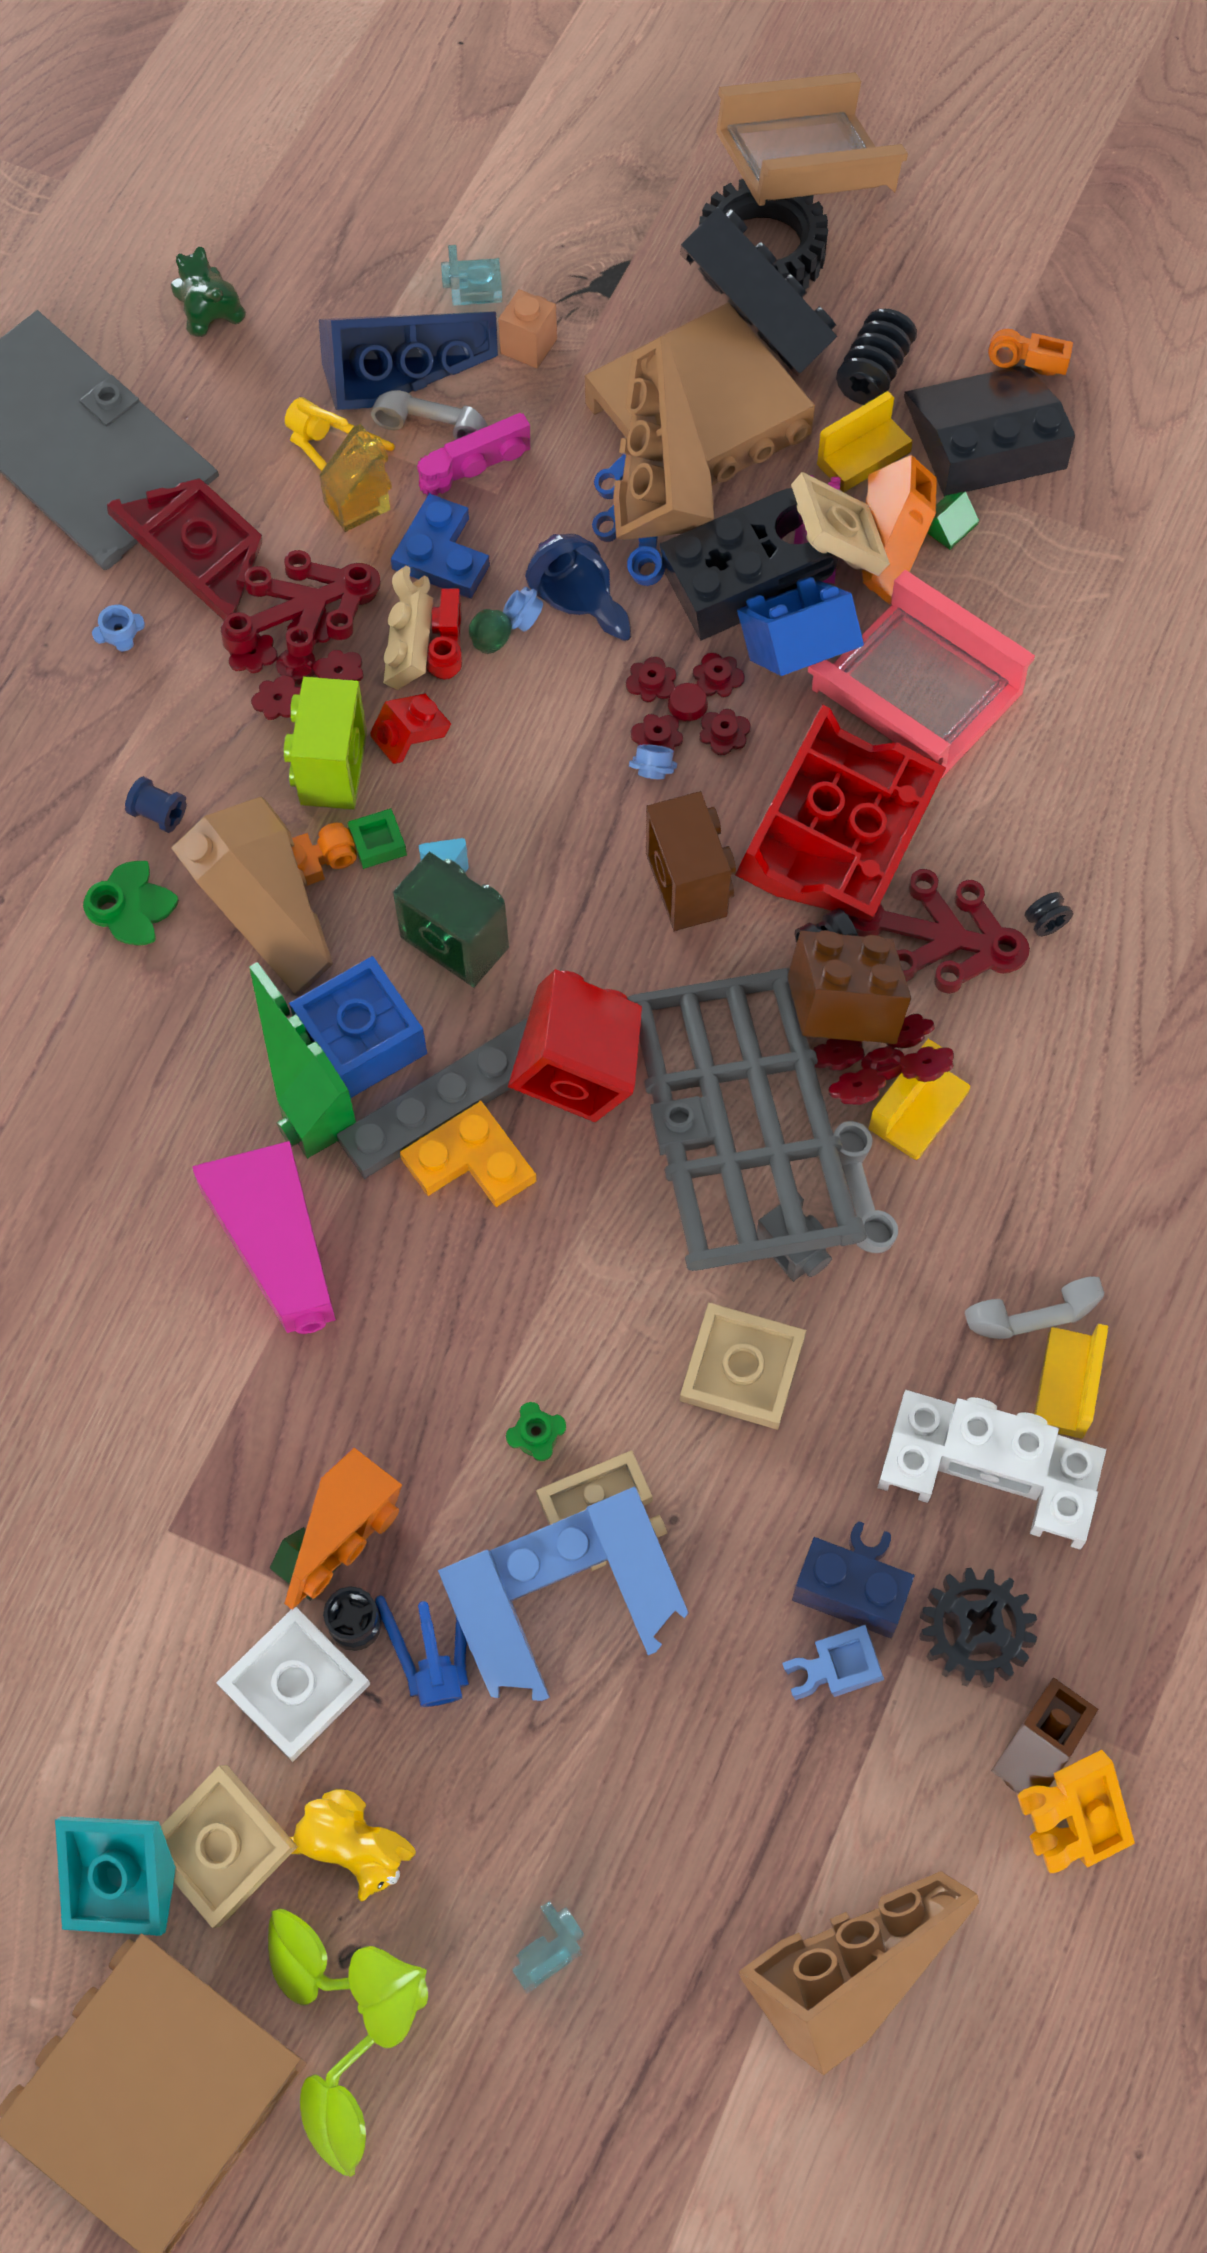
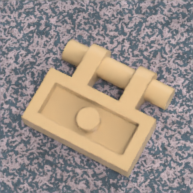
M632 1450L536 1490L537 1498L549 1525L584 1511L586 1507L634 1486L637 1488L644 1506L653 1501V1496ZM660 1515L650 1518L657 1538L667 1534ZM606 1561L591 1567V1571L606 1566Z

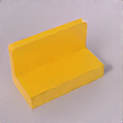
M889 391L826 427L820 433L817 465L830 479L831 477H841L840 490L843 493L866 480L868 474L894 463L911 452L913 440L891 419L894 397Z
M929 1038L921 1047L942 1048ZM949 1071L944 1072L939 1079L930 1082H921L916 1078L907 1079L901 1073L874 1107L868 1130L912 1159L917 1160L969 1094L970 1085Z
M1098 1323L1092 1335L1051 1327L1048 1333L1034 1414L1046 1419L1047 1425L1059 1428L1058 1434L1083 1439L1093 1422L1108 1325Z

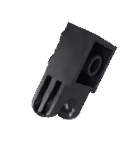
M792 488L776 492L660 543L665 575L700 641L740 624L737 609L747 606L748 598L762 595L764 599H768L798 588L797 581L806 577H812L815 581L820 580L823 582L835 571L838 563L837 556L829 552L821 553L812 547L809 542L789 544L782 540L788 533L803 524L802 516L797 510V501Z

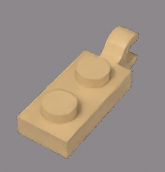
M407 565L397 571L392 578L393 588L399 596L400 602L394 605L388 617L390 629L388 647L384 653V662L386 664L383 683L396 690L401 689L425 674L433 597L427 594L430 588L429 578L424 575L412 583L410 580V567Z

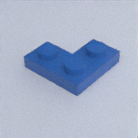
M429 493L391 557L392 570L399 571L407 565L410 567L411 577L420 579L425 575L429 578L430 584L443 589H459L461 596L471 599L490 567L489 555L456 543L469 520L468 507Z

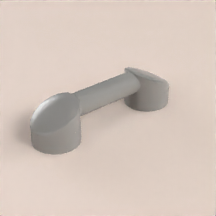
M400 390L389 391L380 395L371 411V416L375 423L388 430L401 429L408 414L455 425L453 430L455 440L488 426L482 415L470 406H463L462 409L413 398L409 393Z
M847 1121L840 1124L833 1135L840 1138L842 1149L838 1153L856 1217L862 1219L867 1238L857 1243V1246L867 1252L882 1253L890 1249L898 1236V1226L891 1215L875 1210L862 1166L872 1146L871 1133L861 1123Z
M1085 1277L1070 1282L1061 1289L1065 1301L1063 1304L1008 1316L1003 1300L991 1299L970 1306L964 1313L968 1326L973 1332L988 1338L1007 1339L1023 1333L1071 1322L1075 1323L1098 1305L1105 1292L1099 1277Z

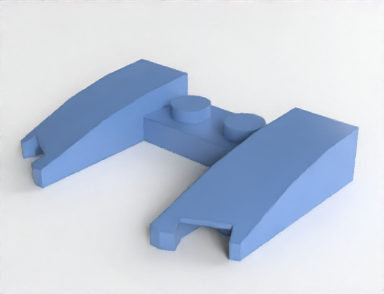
M635 1486L586 1507V1510L490 1551L488 1549L438 1570L466 1641L491 1697L499 1698L500 1686L532 1688V1700L544 1701L550 1698L512 1601L607 1560L648 1655L656 1653L662 1646L653 1636L674 1611L678 1612L684 1619L689 1614Z

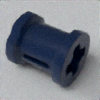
M144 776L134 782L125 801V811L127 814L133 817L142 815L159 823V828L167 833L173 832L176 826L180 824L187 807L185 795L178 792L173 794L155 787L153 781Z

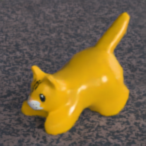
M335 1789L324 1793L322 1799L310 1801L305 1805L304 1817L296 1825L294 1837H290L298 1846L291 1854H304L311 1859L337 1864L349 1869L359 1883L357 1898L363 1902L369 1895L372 1896L375 1892L383 1891L388 1886L397 1883L400 1877L398 1867L401 1861L411 1860L415 1856L416 1850L405 1838L396 1832L382 1827L368 1826L364 1820L366 1803L361 1797L349 1790Z

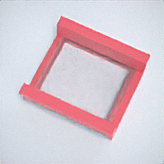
M904 570L894 580L891 606L862 634L864 646L843 653L833 664L828 660H824L808 666V672L813 675L812 690L814 692H822L893 742H897L946 767L943 778L1023 694L1028 666L1034 661L1035 655L907 570Z

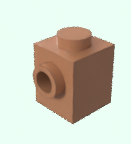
M518 289L498 318L500 354L538 369L557 340L556 304L542 296L533 295Z

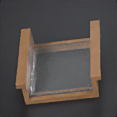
M856 72L719 87L718 95L721 98L716 133L759 206L765 205L766 199L769 201L868 189L881 185H887L894 193L896 192L901 165L903 161H907L908 153L902 144L875 147L855 115L862 82Z

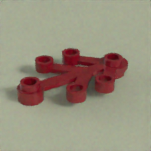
M294 550L289 552L284 558L287 577L295 581H302L307 578L327 584L320 588H313L271 578L270 571L265 567H251L244 575L246 591L254 597L271 596L289 601L250 617L241 612L228 615L221 625L223 646L233 654L249 653L258 644V633L301 616L298 625L287 631L286 646L287 651L291 655L305 657L314 649L313 637L326 605L340 599L339 608L331 611L326 617L327 634L332 639L346 640L353 634V620L359 605L371 602L380 589L381 581L378 571L365 563H352L342 569L311 562L310 555L305 551ZM301 564L303 566L295 567L294 565ZM257 580H262V581H263V582H261V583H254V581H257ZM338 623L345 624L344 626H335ZM297 640L305 641L303 643H295Z
M919 869L912 874L909 883V893L914 899L921 901L935 922L885 911L881 904L871 921L848 915L858 936H878L882 931H887L929 942L912 952L906 949L897 950L899 960L907 962L911 967L908 970H903L906 982L910 981L917 971L960 949L977 953L960 964L948 960L938 965L934 984L939 991L947 994L957 992L961 988L962 983L989 969L1002 974L1016 971L1026 963L1029 956L1030 947L1026 937L1016 929L1001 927L983 901L985 890L979 882L975 880L961 882L957 887L954 900L956 906L961 911L970 914L981 933L964 929L937 891L939 883L937 875L928 869ZM925 881L931 885V888L921 889L916 883ZM971 892L977 896V899L967 900L962 894ZM1005 944L1012 947L1014 950L1011 952H1004L998 947V945ZM946 972L953 973L957 980L949 982L944 980L941 975Z

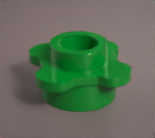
M527 1402L520 1407V1418L515 1427L507 1430L506 1441L511 1448H520L527 1455L533 1456L535 1460L546 1461L553 1455V1448L557 1437L565 1433L566 1421L561 1415L551 1416L541 1411L539 1405L535 1402ZM535 1427L541 1429V1433L537 1436L531 1433V1430Z

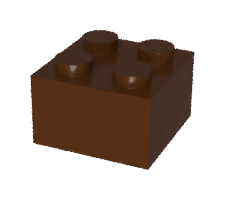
M701 791L646 806V856L673 931L727 917L729 898L734 897V888L731 880V875L736 874L734 856L729 846L722 847L718 837L721 834V825L715 807L707 808Z
M800 931L787 978L802 1036L896 1044L911 1001V995L893 939H885L877 935L865 937L842 935L832 931Z

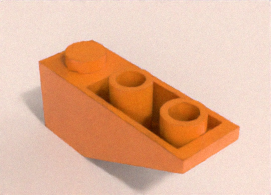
M912 455L868 474V491L865 502L869 505L890 564L879 576L863 569L862 577L863 583L867 588L875 592L889 605L892 602L894 580L904 570L910 572L936 514L937 477Z
M353 1448L321 1477L284 1602L291 1610L307 1596L312 1599L316 1598L329 1584L333 1576L332 1572L341 1563L346 1566L353 1563L363 1551L367 1542L366 1539L374 1531L379 1534L385 1532L399 1513V1508L395 1505L402 1484L356 1448Z

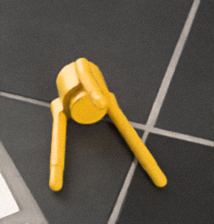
M304 397L295 399L286 411L285 425L293 431L290 441L303 449L336 488L343 486L342 481L309 443L310 440L319 441L323 439L328 433L330 426L385 450L393 451L395 449L393 443L349 424L346 418L324 410Z

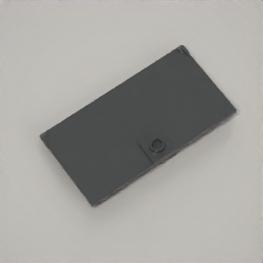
M36 310L0 338V473L95 560L103 570L111 568L123 558L122 555L138 543L133 536L108 514L107 504L109 502L120 499L121 504L143 499L146 498L147 491L159 488H174L179 483L200 478L209 485L219 477L217 469L40 311Z

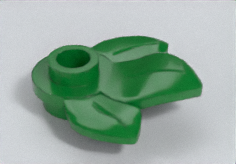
M131 861L116 867L107 881H100L92 885L85 895L83 908L87 918L93 924L109 927L112 935L118 941L138 946L147 945L156 940L153 923H158L167 918L178 905L179 899L175 893L167 888L148 883L150 878L148 861ZM106 903L115 904L110 909L101 910V907Z

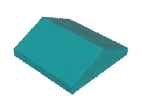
M64 1816L55 1819L62 1930L138 1935L142 1933L154 1936L164 1934L167 1928L176 1866L159 1821Z

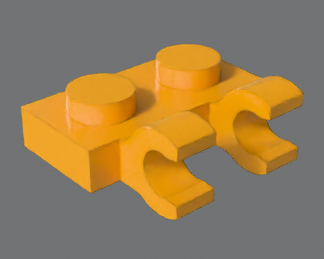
M1102 1749L1053 1773L1057 1786H1032L1024 1789L1017 1795L1022 1813L1025 1816L1031 1814L1036 1829L1029 1836L1033 1851L1036 1856L1043 1854L1049 1873L1064 1870L1078 1858L1088 1868L1135 1844L1113 1761ZM1065 1818L1067 1819L1069 1827H1055L1060 1821Z

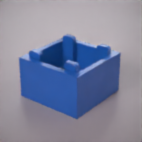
M806 577L797 581L798 588L768 599H764L762 595L748 598L747 606L737 609L750 661L779 676H783L864 646L852 593L820 580L815 581L812 577Z
M374 956L369 957L289 1003L292 1016L297 1015L302 1021L311 1043L317 1042L348 1088L350 1098L427 1054L423 1027Z

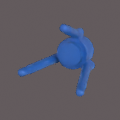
M382 1595L377 1596L375 1603L407 1677L410 1697L419 1696L421 1707L439 1706L462 1699L461 1687L469 1685L466 1672L467 1641L457 1617L454 1665H451L450 1656H439L428 1603L426 1601L419 1603L418 1609L427 1659L418 1662L419 1672H417L385 1598Z

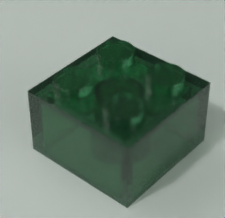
M429 851L393 891L400 937L473 988L509 949L506 906L503 897L493 887L487 884L480 886L468 878L465 871L456 862L450 859L443 861Z

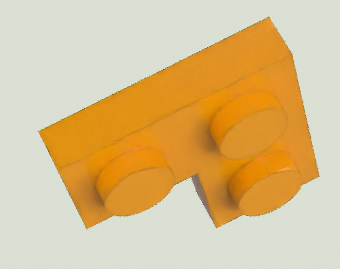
M479 1101L400 1151L401 1160L427 1196L469 1171L494 1206L498 1207L537 1182L536 1173L482 1101Z

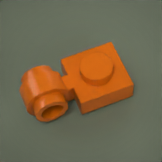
M1002 329L997 331L991 338L988 354L992 363L1001 368L1013 367L1020 359H1024V366L1031 367L1041 375H1066L1073 342L1032 333L1031 338H1026L1013 329Z
M336 822L324 826L318 833L319 838L316 845H312L308 833L292 838L295 845L292 847L298 869L304 873L307 882L306 886L325 880L321 868L322 865L327 864V866L330 865L333 869H343L356 861L355 842L350 829L346 828L344 824Z

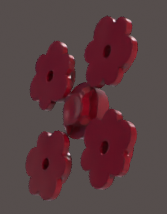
M326 608L313 637L314 645L318 642L326 643L331 639L326 629V617L330 613L326 611ZM301 616L292 619V622L287 626V631L298 625ZM258 633V644L249 653L233 654L229 652L231 655L228 660L229 665L234 671H244L247 669L250 673H258L263 669V666L271 665L276 661V669L280 677L276 678L274 682L269 680L263 681L259 685L260 692L256 693L251 699L253 709L263 712L268 720L277 719L279 716L291 717L292 697L294 694L300 695L301 688L295 687V684H302L303 676L313 677L315 674L318 678L361 681L364 677L363 670L361 669L362 658L356 652L343 654L341 650H333L328 654V658H320L316 661L312 652L305 657H295L285 650L278 657L277 650L273 647L274 640L270 635L260 636ZM297 640L296 642H297V643H303V642H305V641H304V640Z
M707 653L703 656L701 665L693 668V677L698 680L697 684L682 683L676 687L673 683L676 679V671L671 667H666L664 660L659 657H650L645 660L644 664L638 662L631 666V676L626 680L627 691L633 695H641V699L645 702H653L656 697L668 699V709L673 715H664L660 718L655 714L646 715L643 723H637L631 729V738L638 745L663 746L674 751V747L680 746L683 742V735L678 731L679 722L677 719L694 721L701 718L703 730L700 732V741L704 744H710L711 750L715 754L726 755L733 748L742 749L745 747V736L750 732L751 727L747 718L736 716L735 712L731 709H723L719 714L716 712L706 713L708 709L706 696H712L717 693L720 697H728L732 693V688H738L744 683L745 675L741 669L737 668V660L734 657L727 656L722 658L717 653Z
M911 1014L905 1017L896 1044L886 1043V1047L868 1052L866 1056L862 1048V1041L830 1038L826 1041V1044L817 1045L813 1049L818 1059L815 1068L819 1069L828 1068L829 1070L840 1071L862 1060L861 1066L863 1069L856 1073L847 1072L839 1077V1081L830 1085L828 1089L829 1095L832 1098H840L841 1103L861 1105L876 1099L880 1094L879 1089L886 1086V1080L893 1079L901 1073L904 1078H916L921 1082L939 1079L944 1072L953 1069L952 1060L954 1059V1052L951 1048L947 1047L934 1049L927 1046L920 1048L917 1053H910L904 1056L901 1050L895 1049L914 1047L925 1039L924 1035L931 1033L935 1029L934 1022L931 1019H923L921 1014Z

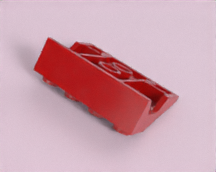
M822 704L753 837L735 876L776 897L831 911L840 908L847 915L871 921L946 767L897 742L872 745L841 729L831 708Z

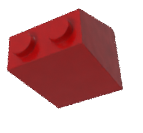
M553 970L537 986L508 1087L596 1123L633 1094L636 1081L642 1006L628 1000L625 994L617 990L601 989L585 982L584 978L575 972Z

